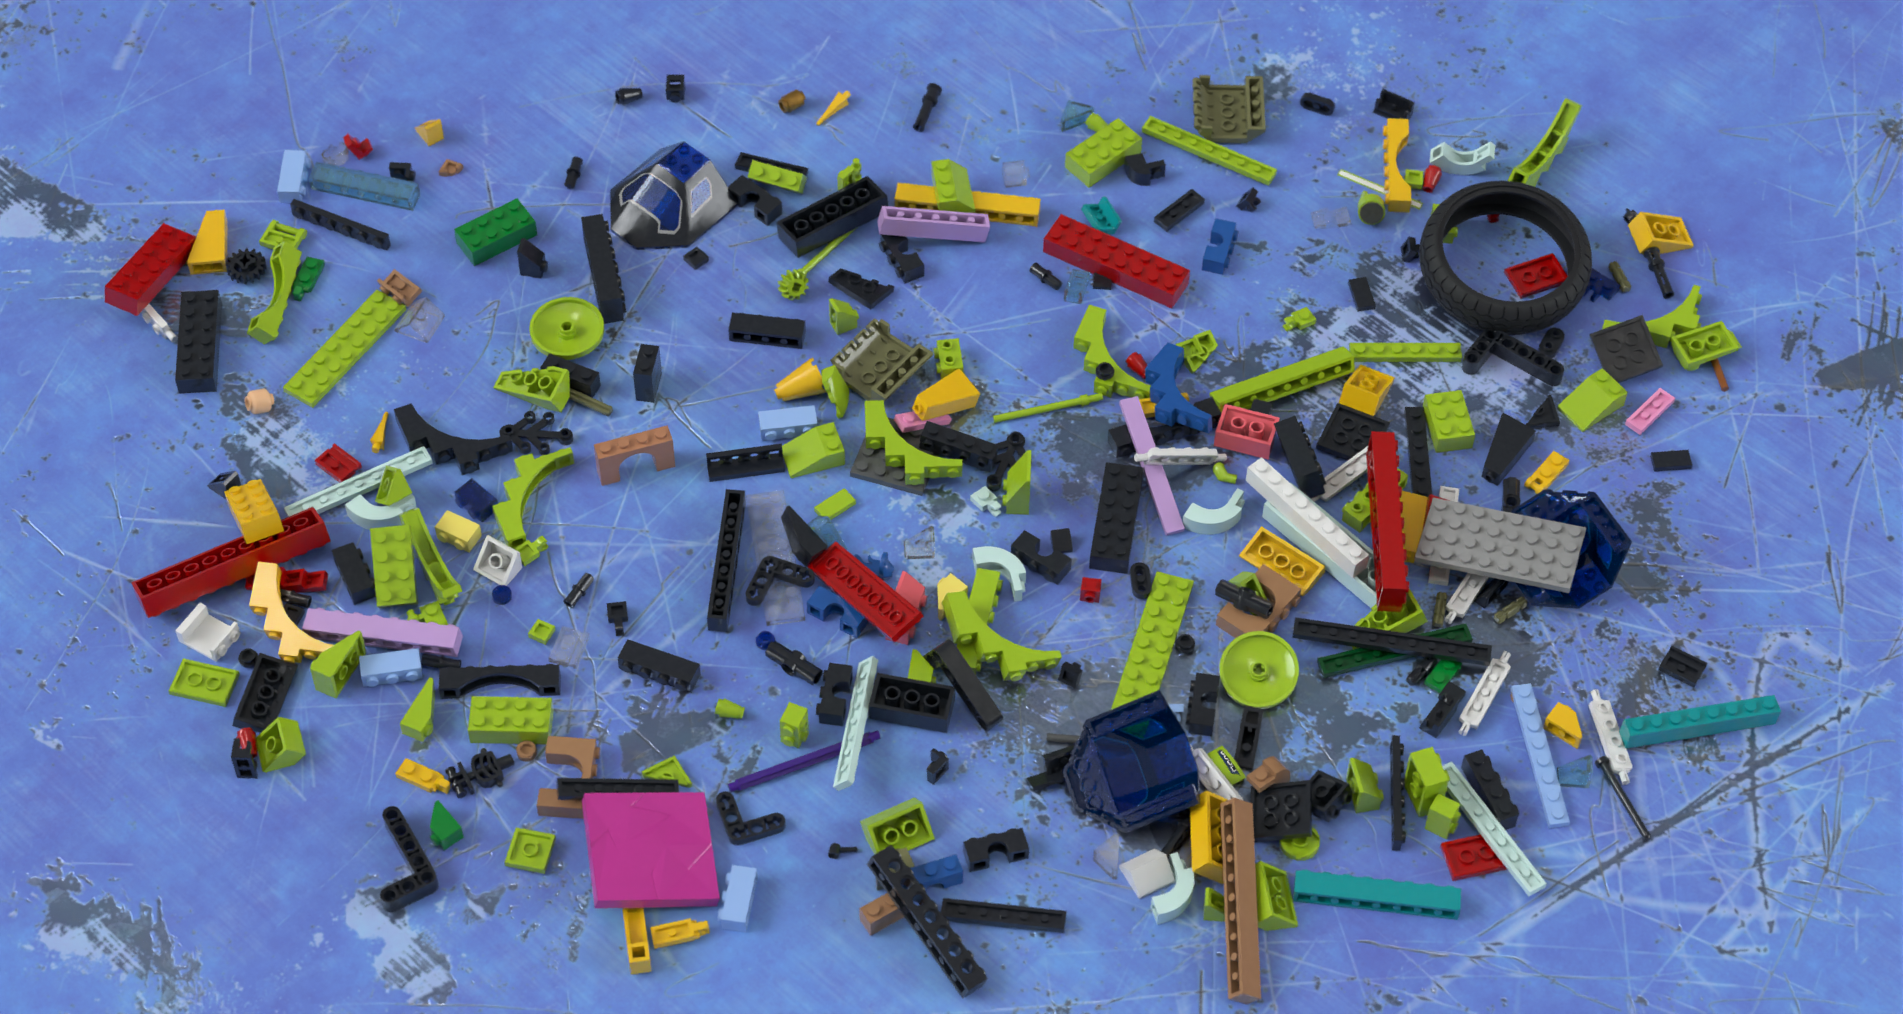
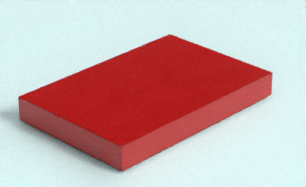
M1554 253L1504 269L1506 277L1520 299L1558 287L1568 277Z
M1481 834L1442 842L1440 845L1453 881L1508 870Z

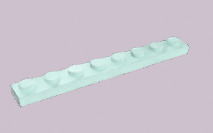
M422 446L284 507L285 513L289 517L314 507L317 513L320 514L350 501L360 494L363 495L379 488L386 465L401 469L403 475L406 476L433 464L432 458L426 448Z
M874 656L859 662L833 785L838 791L850 787L855 780L854 777L858 765L869 702L877 672L878 659Z
M1451 761L1443 765V769L1448 771L1450 777L1447 792L1455 802L1460 803L1461 810L1526 894L1531 896L1546 888L1547 883Z

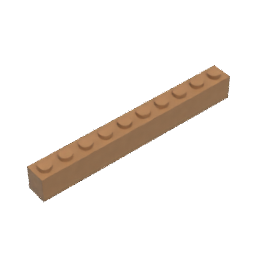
M1232 798L1220 804L1228 999L1249 1004L1261 999L1252 803Z

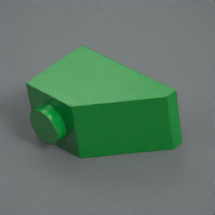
M437 800L434 804L430 823V839L436 847L439 845L445 851L464 838L462 827L440 801Z

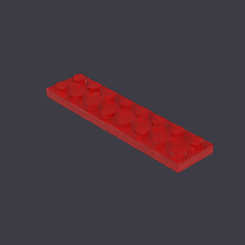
M836 541L807 566L814 572L816 577L894 643L924 617L917 608Z

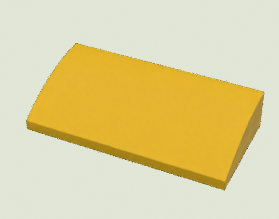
M1262 526L1239 554L1240 558L1259 569L1264 564L1301 588L1300 596L1302 597L1313 588L1325 573V566Z

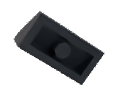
M1494 578L1476 597L1474 602L1486 608L1508 586L1509 581Z

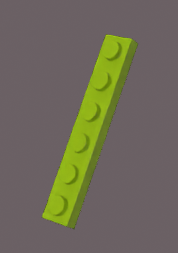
M1349 343V352L1354 356V362H1461L1462 360L1461 343Z

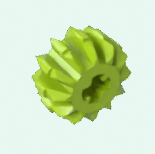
M793 269L792 272L787 270L786 275L781 274L783 279L777 281L780 285L778 291L781 292L784 298L793 301L794 298L800 300L801 294L806 295L804 290L809 289L807 285L809 281L803 272Z

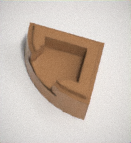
M446 159L439 170V176L448 177L456 175L463 169V164Z

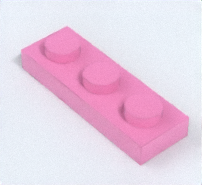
M1659 388L1626 420L1625 425L1641 435L1674 403L1675 397Z
M912 411L896 414L894 421L902 433L924 429L927 421L941 426L950 424L951 417L947 414L922 421Z

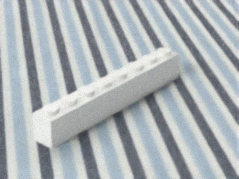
M1262 457L1247 468L1246 481L1350 577L1354 578L1367 568L1369 554Z

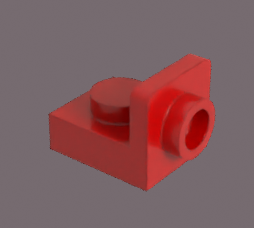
M349 133L343 137L346 147L359 160L373 150L368 138L360 143L356 137L352 138Z
M1082 577L1080 601L1099 603L1102 579Z

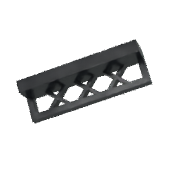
M782 443L706 453L710 482L785 472ZM778 451V453L769 454L770 452ZM713 459H720L719 461L711 462Z

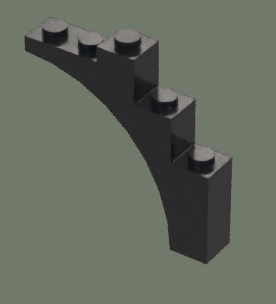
M412 403L394 409L396 422L410 452L422 446L426 449L429 448L436 465L455 459L461 475L479 470L480 462H485L513 451L509 434L480 440L459 438L443 433L429 425L417 413Z

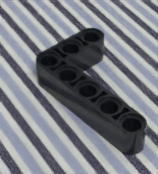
M1488 328L1484 329L1464 355L1462 370L1468 375L1476 374L1492 354L1550 386L1561 384L1564 373V366L1558 361L1503 331H1491Z
M947 639L923 656L933 667V670L938 667L942 669L982 729L988 731L1003 720L1001 711L951 640Z
M389 806L384 809L382 814L384 824L411 872V875L385 887L380 892L383 909L387 912H396L436 892L438 880L435 870L400 809L396 806Z

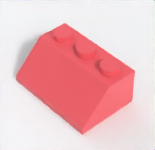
M1225 404L1215 431L1214 446L1269 460L1276 436L1274 423L1279 422L1280 417Z
M902 571L895 591L922 613L921 608L926 606L928 598L925 595V587L910 574ZM915 625L896 642L908 645L910 638L915 636Z

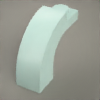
M1443 142L1431 149L1430 163L1450 174H1476L1486 170V163L1494 159L1495 145L1489 142L1474 151L1462 152L1453 149Z
M1237 488L1229 502L1219 509H1206L1192 503L1183 516L1184 528L1206 535L1219 534L1231 529L1241 519L1242 507L1245 503L1243 499L1244 491Z
M361 494L345 504L347 516L354 523L368 530L370 528L400 526L402 523L398 514L417 508L415 497L412 494L390 506L372 505Z
M991 546L973 548L972 560L975 572L977 568L1000 572V575L1004 576L1010 583L1014 602L1022 601V593L1025 592L1026 571L1021 561L1009 551Z
M1178 852L1170 854L1169 864L1176 882L1175 887L1168 893L1154 896L1151 899V909L1157 925L1180 916L1192 899L1194 872H1192V867L1186 869L1184 859H1180Z

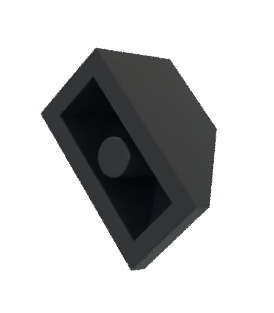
M522 238L517 250L520 275L542 278L543 273L548 268L545 253L528 240Z

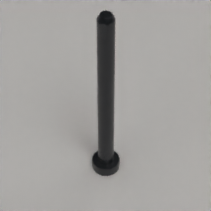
M1607 756L1598 758L1595 761L1596 767L1601 768L1641 836L1646 841L1651 839L1649 831L1609 767V759Z

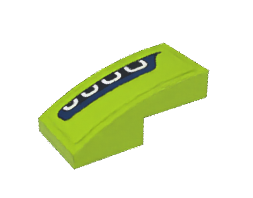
M1222 745L1207 753L1232 786L1246 778L1234 758Z

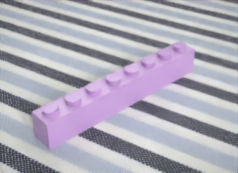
M308 608L302 627L303 632L318 640L340 642L359 630L362 632L365 646L397 650L419 648L420 653L452 657L458 656L463 638L460 628L453 624L439 625L435 622L423 623L413 619L407 621L396 617L367 616L357 612L351 614L340 610L327 611L323 608Z

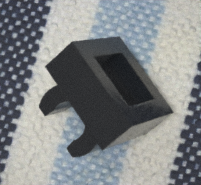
M1253 187L1245 192L1236 206L1241 211L1246 207L1250 212L1257 209L1256 206L1261 202L1256 197L1258 191Z
M1408 237L1401 246L1403 262L1409 263L1412 258H1419L1420 244H1416L1414 237Z
M1065 662L1061 667L1058 680L1075 689L1080 682L1083 671L1080 669L1082 665L1073 662V664Z

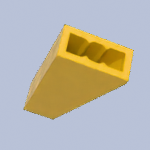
M225 210L206 211L187 260L190 275L227 272V217Z
M957 369L918 394L912 409L922 421L973 408L976 406L981 393L960 369Z
M1402 490L1400 502H1403L1401 517H1404L1402 533L1406 535L1403 549L1407 550V559L1404 562L1414 563L1423 532L1428 497Z

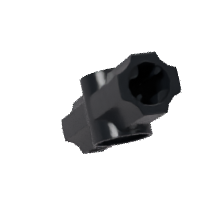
M1509 477L1503 480L1501 511L1513 513L1519 509L1521 502L1520 480L1516 479V477Z
M1224 579L1220 580L1216 586L1215 595L1233 603V606L1239 610L1250 611L1265 619H1268L1273 612L1274 603L1256 595V592L1252 589L1239 587Z
M777 641L771 642L768 645L765 656L781 665L785 673L790 676L797 675L811 685H816L819 682L823 671L807 661L800 651H791Z

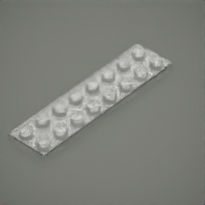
M784 490L746 495L757 568L766 556H774L796 564L795 555L792 552L781 520V516L786 509ZM773 564L767 566L766 572H768V569L770 568V566H773ZM791 569L783 570V574L790 575L793 573ZM759 578L760 584H765L768 581L766 578ZM774 578L763 600L766 626L805 621L800 586Z

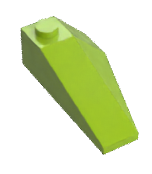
M554 366L541 370L532 368V371H503L493 388L542 408L562 413L570 397L569 371Z
M1409 588V593H1406V604L1402 605L1401 612L1377 611V605L1375 604L1371 608L1372 611L1365 618H1361L1354 626L1407 633L1428 621Z

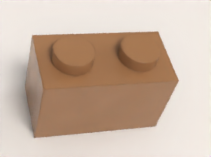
M887 893L859 908L860 921L870 936L904 918Z

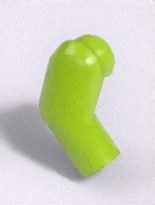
M1221 462L1214 464L1213 472L1219 481L1236 484L1237 475L1228 473Z

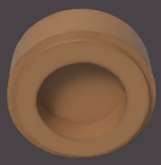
M522 741L516 748L517 756L522 761H531L537 755L536 745L531 741Z

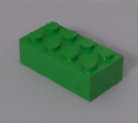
M516 198L455 228L454 233L457 245L470 262L476 266L520 244L522 238L529 240L537 236L536 221L519 199Z

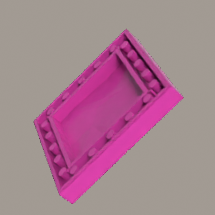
M705 792L584 793L582 807L595 908L717 906L720 897Z

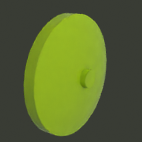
M562 297L553 299L539 307L531 318L529 330L532 343L539 352L546 356L550 353L565 360L581 358L596 349L604 335V321L602 314L592 303L581 298Z
M1253 631L1242 634L1229 643L1220 659L1219 675L1224 690L1235 702L1242 706L1267 709L1279 705L1291 695L1298 681L1299 664L1294 650L1283 638L1270 632Z

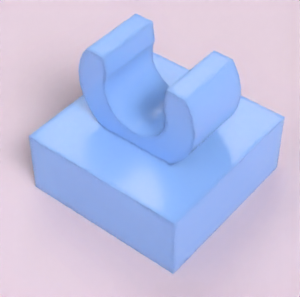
M1168 704L1180 722L1181 716L1178 712H1184V704Z

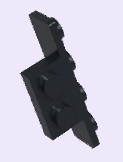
M1075 744L1042 755L1045 772L1028 777L1027 783L1032 790H1042L1047 786L1063 783L1066 779L1107 768L1108 763L1102 755H1097L1094 757L1099 758L1102 762L1101 764L1064 775L1065 768L1076 746Z

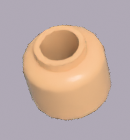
M265 388L251 390L245 397L246 409L255 415L269 412L274 404L273 394H270Z

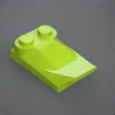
M1722 321L1671 337L1674 354L1682 367L1689 371L1697 370L1700 364L1736 352L1742 347L1733 332L1728 330Z

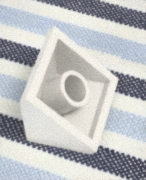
M487 535L473 570L506 587L522 569L520 552Z
M1156 849L1119 865L1120 870L1139 899L1175 883L1166 854Z

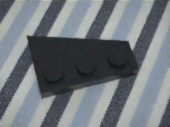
M841 268L832 274L828 280V283L870 310L894 292V286L892 285L884 286L879 284L877 280L872 279L869 281L863 279L859 274Z

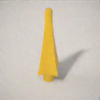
M845 91L843 94L838 92L827 110L816 122V125H820L834 113L849 105L847 99L851 96L850 92Z
M388 412L384 413L377 430L370 439L373 453H378L380 449L384 450Z

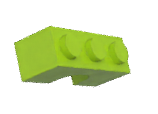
M752 160L748 173V178L752 181L767 185L771 184L798 194H803L808 178L803 174Z

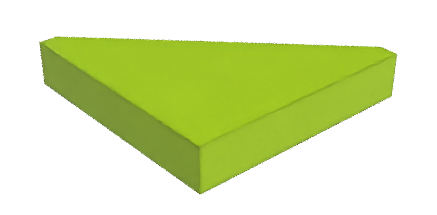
M675 755L642 771V776L645 778L678 780L679 786L692 787V782Z

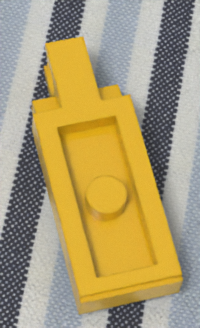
M405 758L395 773L398 779L430 793L439 790L448 794L451 789L450 782L444 779L445 777L441 773Z
M691 918L650 927L654 949L699 939L702 935L710 933L707 920L697 922L696 920H691Z

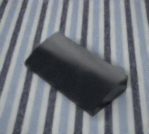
M259 653L234 716L232 726L241 729L250 727L255 732H263L278 718L298 665Z

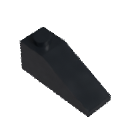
M790 505L787 506L781 516V520L793 554L807 567L828 546Z
M1248 706L1243 708L1234 760L1240 767L1253 769L1264 709Z

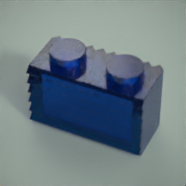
M473 478L454 491L456 504L460 508L464 507L467 509L468 514L473 519L477 518L481 522H484L493 514L492 506L498 504L497 499Z

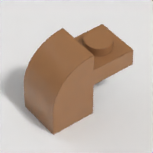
M1275 756L1264 759L1260 767L1249 773L1246 780L1260 793L1272 784L1289 782L1290 771Z

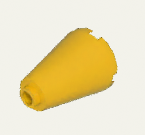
M813 358L807 360L776 384L777 388L774 391L778 400L782 398L784 402L826 393V390L822 387V376L817 365L813 366L811 363L814 361Z

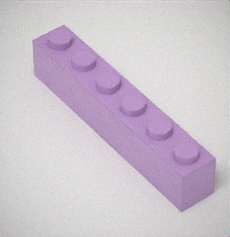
M882 206L877 221L879 234L972 242H985L990 229L988 214Z

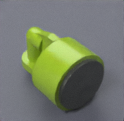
M1363 190L1357 205L1358 216L1365 224H1378L1385 217L1384 201L1379 195L1368 194L1367 191Z

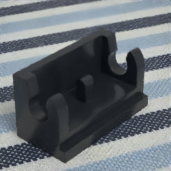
M1382 89L1380 98L1376 99L1373 113L1386 119H1410L1413 115L1415 102Z
M1443 693L1419 727V729L1435 738L1438 737L1457 711L1459 699L1454 696L1449 701L1446 698L1447 693Z
M234 738L231 760L237 778L257 779V762L255 759L253 760L251 754V742L248 740L247 747L241 749L240 738Z

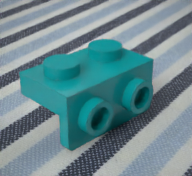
M1102 197L1098 204H1084L1081 208L1091 226L1106 234H1115L1122 222L1107 197Z

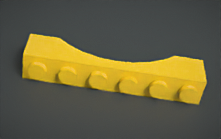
M1387 118V124L1383 125L1382 135L1386 136V139H1383V150H1386L1383 155V163H1386V166H1384V177H1387V180L1384 181V190H1387L1384 203L1388 204V212H1410L1412 201L1411 187L1400 175L1396 164L1397 155L1408 142L1409 119Z
M622 908L631 975L652 972L644 909Z

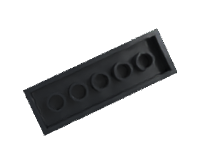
M866 176L776 222L778 238L799 258L879 217L882 206H888L887 195Z
M603 214L581 217L584 244L598 308L602 314L604 324L624 321L623 313H626V306L623 301H625V296L622 288H619L622 287L620 276L616 274L619 273L617 262L613 260L616 257L614 248L610 246L613 244L611 234L607 232L609 231L608 220L604 221Z
M219 290L181 292L175 382L179 394L217 392L222 301Z
M1106 462L1090 553L1089 569L1128 574L1144 467Z

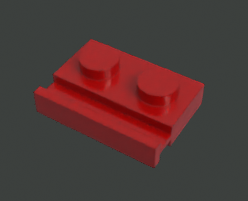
M334 443L332 448L327 449L314 461L315 465L341 483L351 478L356 473V470L362 468V465Z

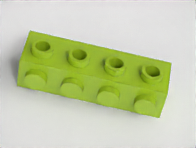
M1397 468V471L1401 472V479L1398 485L1403 490L1407 485L1408 475ZM1368 482L1362 491H1358L1354 499L1350 503L1347 502L1342 508V521L1359 533L1371 522Z

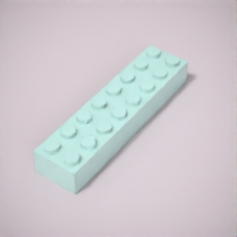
M1293 485L1369 554L1367 568L1352 578L1270 502L1264 503L1262 517L1308 556L1323 564L1328 573L1370 608L1375 604L1377 605L1372 549Z

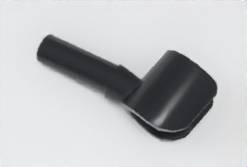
M833 843L830 846L828 857L837 859L840 853L857 852V847H841L839 844Z

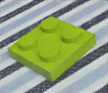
M516 827L504 862L505 866L545 874L556 836L554 834Z

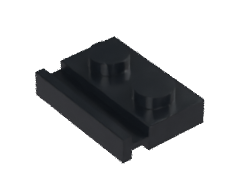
M1671 645L1658 670L1687 685L1695 687L1707 666V662Z

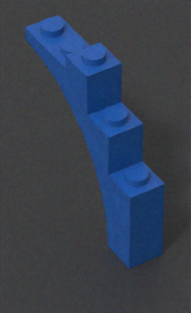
M1167 342L1145 368L1146 383L1151 384L1150 399L1151 402L1157 404L1155 406V421L1169 426H1173L1177 422L1209 434L1212 430V415L1190 404L1181 395L1175 383L1177 373L1184 363V348Z

